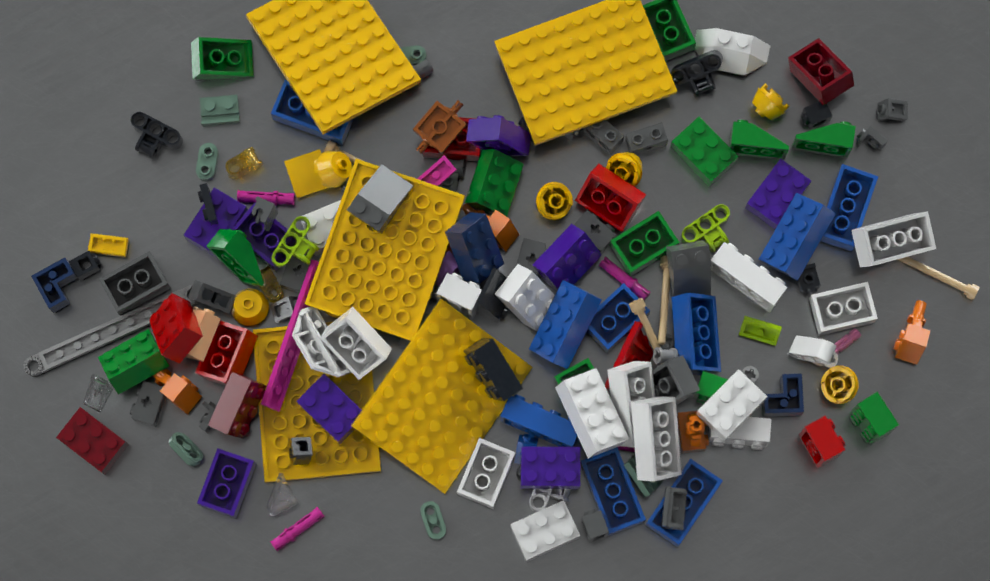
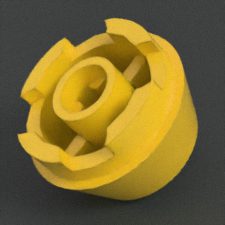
M765 83L761 88L758 87L752 103L756 106L755 111L761 117L766 116L772 121L785 114V111L790 106L788 103L784 105L782 103L783 98L774 89L768 90V85Z
M325 151L314 162V173H318L319 178L322 180L320 183L327 188L340 187L352 171L351 161L343 152Z
M632 152L617 153L611 156L607 162L606 168L631 185L636 186L640 182L643 165L641 159Z
M547 183L541 187L536 196L537 209L547 219H561L566 216L573 205L572 194L562 183Z
M253 288L243 289L236 294L231 313L238 323L245 326H253L265 319L268 314L269 303L261 291Z
M838 365L831 367L824 373L821 379V389L824 396L830 402L845 404L851 401L857 394L859 387L858 378L850 368Z

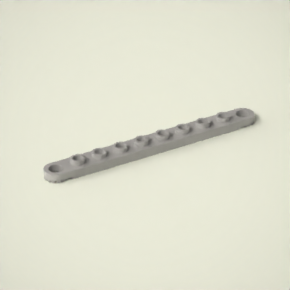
M188 285L181 290L173 292V294L190 301L191 306L199 303L187 297L193 285ZM171 293L30 356L24 361L25 372L31 376L40 375L149 326L152 314L160 308L163 301ZM32 361H37L39 364L36 371L29 370V364Z

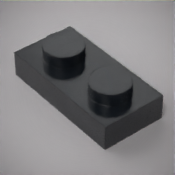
M207 183L199 185L201 191H198L200 202H204L206 208L202 210L205 221L209 220L211 225L218 224L209 186Z

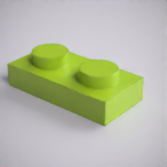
M744 316L739 335L776 346L782 326Z

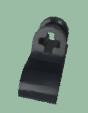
M712 50L674 66L670 73L674 84L682 85L691 81L697 96L709 89H716L711 72L720 68L723 60L722 54L717 50ZM716 57L719 62L711 64L709 58ZM698 64L701 70L694 71L691 65ZM680 71L684 77L676 78L674 72Z
M136 112L131 116L132 126L141 134L135 146L136 151H142L148 154L149 158L153 159L162 145L172 150H177L182 146L183 139L176 129L143 112ZM139 119H144L145 122L143 125H136V122ZM157 127L161 128V132H160V133H158V134H153V133H152L155 128H157ZM177 136L176 142H169L170 137Z

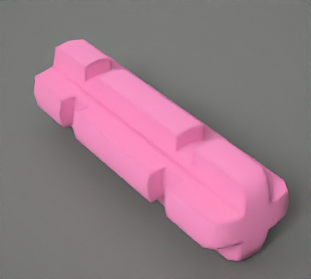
M856 328L851 330L849 335L846 334L835 343L837 355L839 351L842 352L851 345L853 340L856 341L861 337L860 332Z

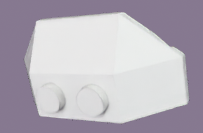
M719 28L700 29L696 32L694 51L698 55L712 50H717L722 54V64L717 70L745 76L767 64L770 45L755 36ZM716 57L709 58L711 64L719 62Z
M314 307L302 309L299 312L292 337L310 368L336 377L351 373L344 363L320 339L327 325L318 309Z

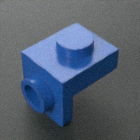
M532 434L519 435L514 463L521 464V446L537 447L538 437Z

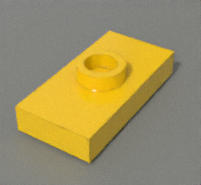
M91 233L88 251L92 254L126 258L129 238Z

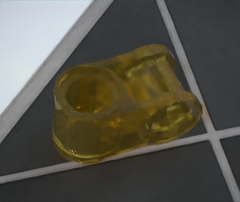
M250 147L226 162L225 168L227 175L231 179H239L260 168L263 162L256 156L254 147ZM234 165L240 167L237 172H231L230 168Z
M268 265L260 270L264 284L259 286V288L264 292L267 299L274 303L283 299L284 293ZM275 290V292H277V295L274 296L272 294V291Z

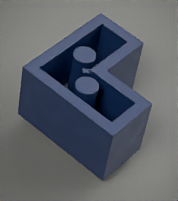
M65 257L31 276L45 303L53 313L70 304L61 287L76 280L77 276Z
M782 374L780 377L781 393L765 394L767 398L762 403L763 417L802 416L804 413L802 374Z

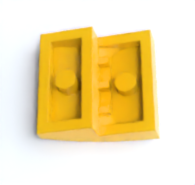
M320 149L284 161L296 198L327 188L320 183L322 180L319 178L318 173H314V162L321 154Z

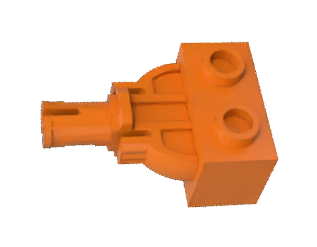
M466 203L462 206L465 215L470 212L486 214L483 210L477 211ZM495 210L491 216L487 215L498 247L506 252L520 234L508 217Z
M916 301L913 313L907 318V322L910 324H907L905 330L901 329L899 338L896 339L894 350H897L895 358L918 364L927 346L930 330L922 328L926 323L924 318L926 302Z
M168 369L161 370L152 375L155 378V383L163 386L160 392L187 415L202 397L197 392L199 388L184 375L179 377L174 373L171 377V372Z
M697 411L680 412L677 414L682 454L705 451L706 446H709L708 434H704L706 423L696 415Z

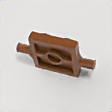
M457 100L451 109L436 101L416 124L413 131L423 140L416 148L420 154H423L428 146L435 148L443 154L464 130L467 124L457 115V112L464 106L460 101Z

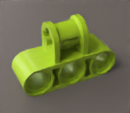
M719 204L685 227L681 234L682 244L704 240L709 245V250L715 253L716 249L724 242L729 243V239L720 228L728 221L730 215L729 208L726 205ZM722 211L726 217L720 219L716 216V212ZM702 222L709 223L710 228L703 229L701 228L700 224ZM692 233L695 238L687 240L685 234Z
M299 216L293 221L273 252L271 261L276 267H284L292 255L309 265L315 251L319 250V247L304 238L310 228V221L306 217ZM298 221H304L306 223V229L298 230L296 228V223ZM293 237L296 240V245L293 247L288 246L285 242L286 238ZM278 253L284 254L286 257L285 262H277L275 255Z

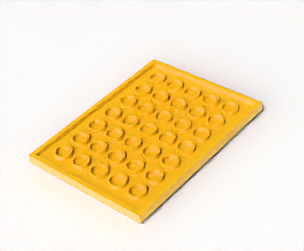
M272 0L246 14L247 20L323 135L421 83V78L368 0Z
M604 0L494 41L535 146L677 94L676 86L641 0Z
M355 159L305 305L337 316L343 315L350 308L354 307L372 328L411 341L420 328L449 245L445 231L456 224L465 195L392 171L414 186L382 234H380L347 211L356 195L380 167Z
M440 299L351 427L445 494L473 454L479 438L483 439L507 402V400L499 401L488 397L485 392L486 386L476 378V370L473 365L470 366L465 360L466 354L464 350L482 338L493 339L520 384L533 367L443 299Z
M325 322V323H326L327 326H329L332 322ZM288 326L253 329V333L258 335L254 346L256 379L264 385H268ZM300 351L280 412L261 405L262 400L259 402L265 483L381 472L379 446L357 430H354L339 444L297 403V400L325 374L362 410L374 394L372 370L359 380L352 372L340 377L332 376L311 369ZM311 437L313 455L309 464L293 465V460L289 456L291 438Z

